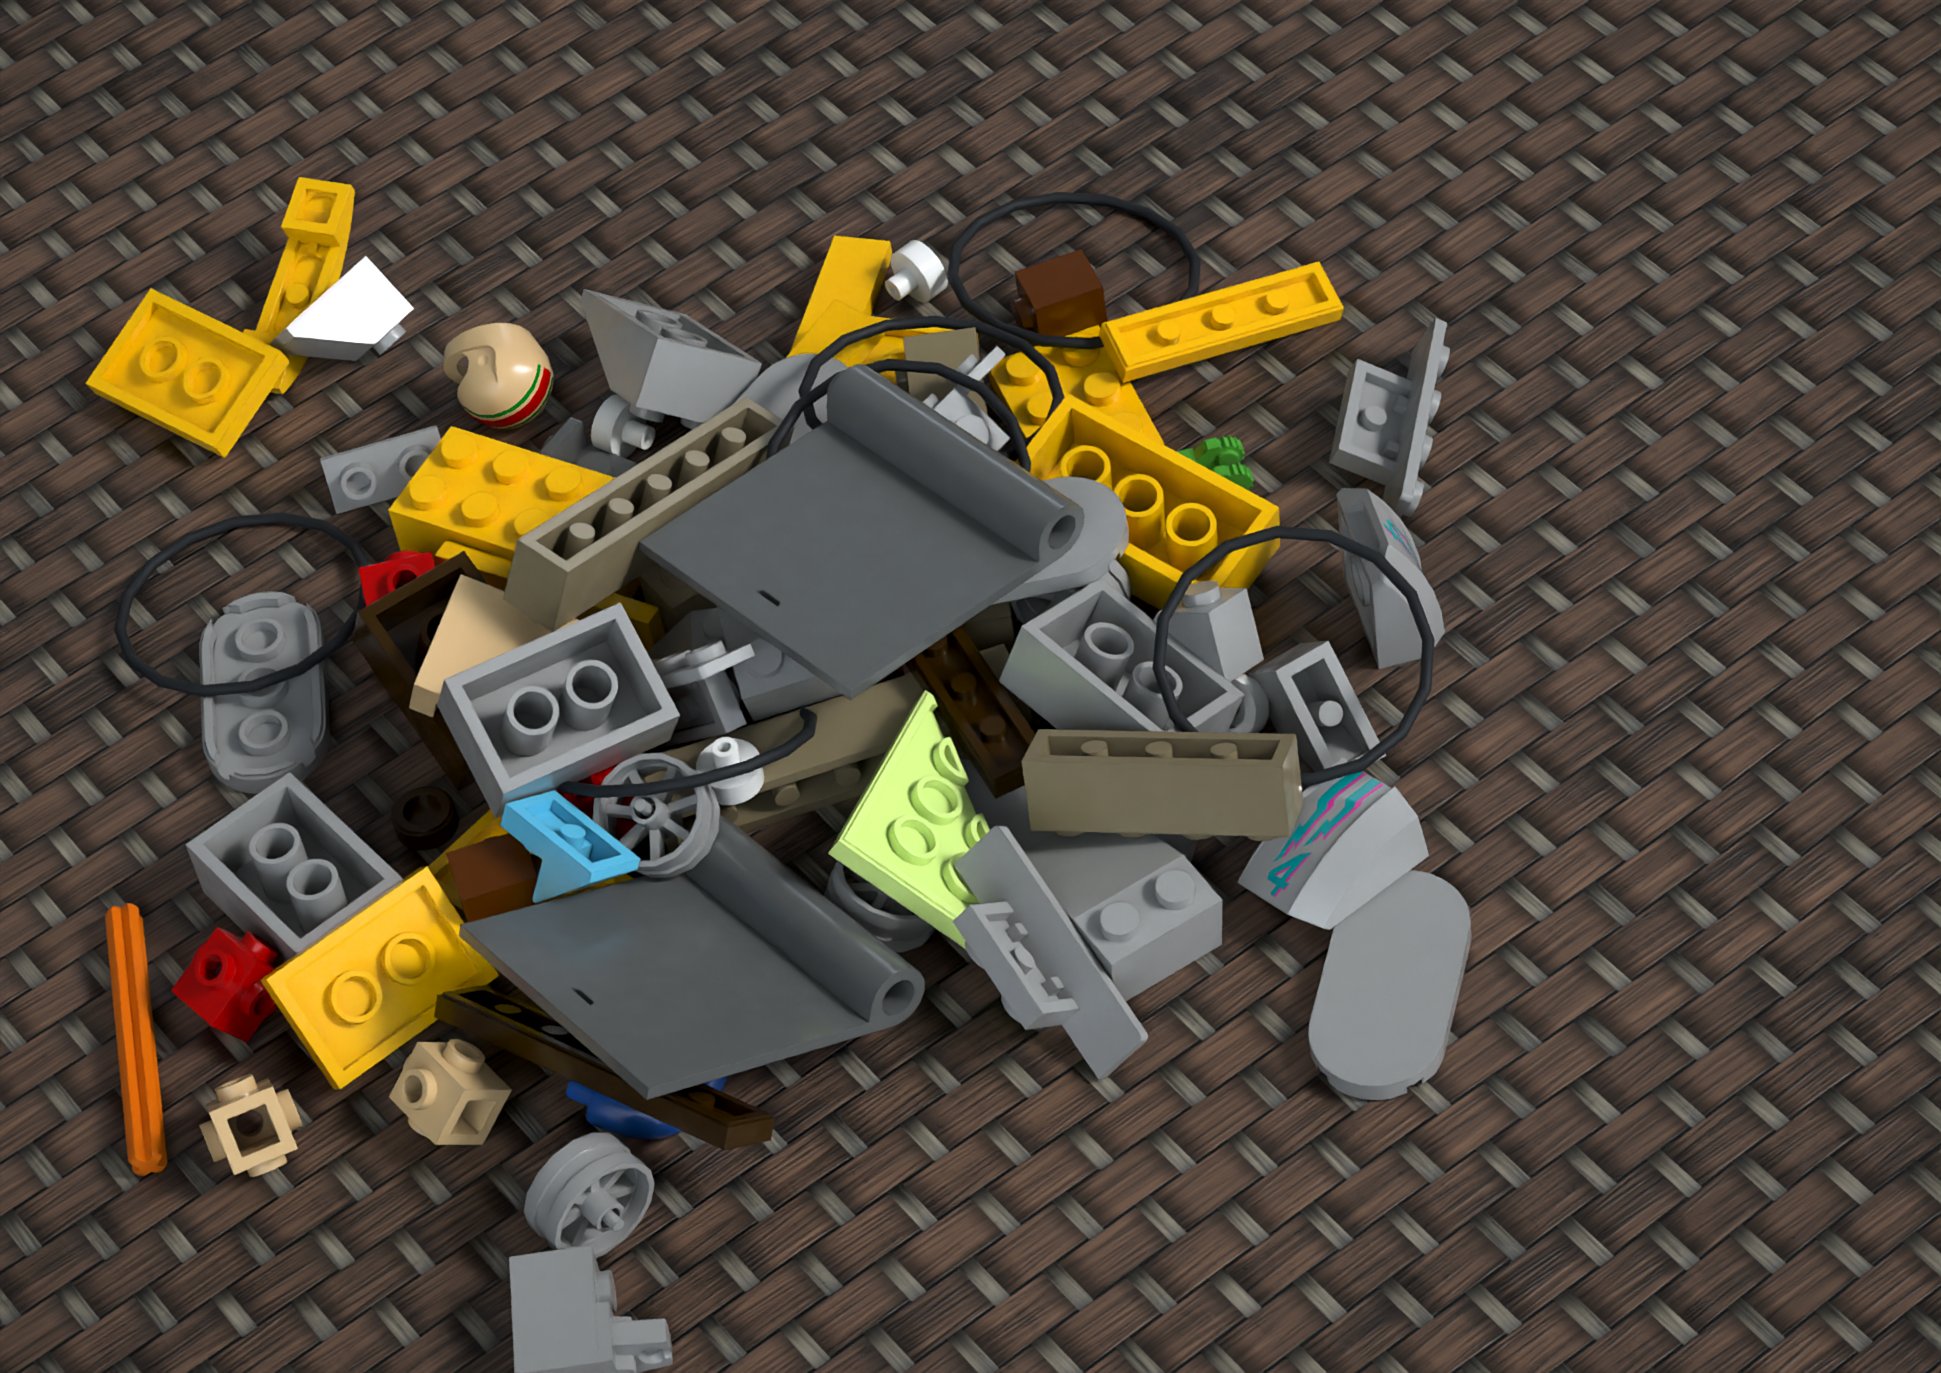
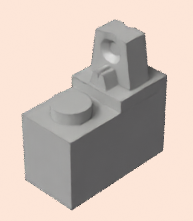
M592 1244L509 1257L514 1373H640L673 1365L671 1334L665 1318L632 1320L628 1316L613 1315V1312L617 1311L613 1274L611 1270H599Z

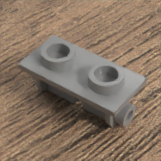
M437 425L320 458L336 514L398 497L441 440Z

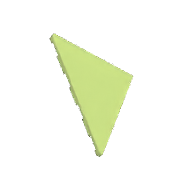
M925 690L914 703L828 854L965 948V939L953 923V920L969 905L980 903L954 864L984 837L990 829L983 813L977 815L965 789V785L969 782L967 774L951 737L944 738L933 713L937 707L935 698Z

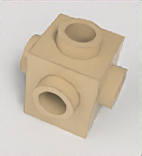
M452 1039L449 1042H417L413 1052L406 1059L403 1071L389 1098L409 1117L408 1123L411 1128L422 1136L429 1138L435 1145H483L512 1089L484 1062L485 1056L477 1047L463 1040Z
M253 1074L241 1076L215 1088L218 1099L205 1104L212 1120L199 1125L213 1161L217 1162L227 1157L234 1175L247 1170L249 1177L267 1173L287 1163L285 1154L298 1149L291 1131L303 1126L289 1090L285 1089L275 1093L273 1085L268 1078L256 1083ZM249 1110L257 1111L262 1117L260 1128L251 1134L238 1130L236 1126L238 1116Z

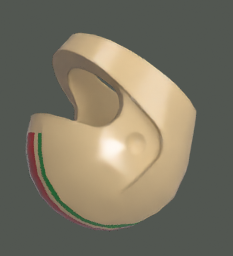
M511 323L480 325L453 338L446 345L444 351V372L448 378L460 384L457 392L458 400L467 414L474 420L493 429H512L533 421L543 412L553 388V370L548 356L532 334L525 328ZM467 357L469 360L468 367L459 364V360Z

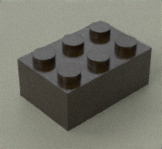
M465 551L357 612L353 642L457 791L476 780L439 708L437 707L434 716L430 717L410 709L409 705L415 680L460 574L488 585Z

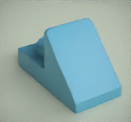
M555 790L505 804L500 826L519 840L529 852L542 859L532 898L535 904L586 889L638 869L640 858Z

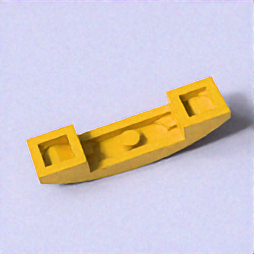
M303 177L298 178L281 225L282 230L288 237L284 252L256 330L244 329L243 333L269 345L288 325L339 280L352 222L355 190L352 185ZM284 354L290 363L270 393L283 395L301 372L308 356Z

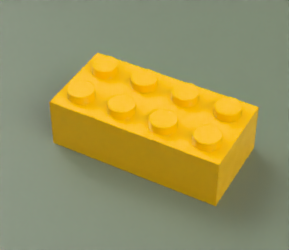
M1069 393L1026 447L1031 460L1030 473L1040 480L1060 477L1087 478L1107 486L1119 497L1126 513L1129 541L1121 558L1118 553L1115 560L1127 571L1133 585L1132 595L1159 610L1163 609L1182 573L1222 542L1274 526H1280L1278 506ZM1017 458V460L1014 463L1020 465ZM1280 538L1229 552L1194 579L1191 584L1201 581H1216L1219 588H1247L1248 590L1280 547Z
M451 426L388 511L400 551L413 550L420 554L432 551L436 566L438 565L435 554L445 540L513 560L517 539L612 481L615 477ZM639 577L614 593L632 598L641 585Z

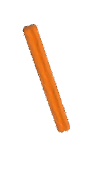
M126 903L122 907L112 906L105 914L127 1156L128 1162L132 1165V1171L139 1176H145L150 1172L160 1173L168 1162L143 918L139 915V908L136 905Z

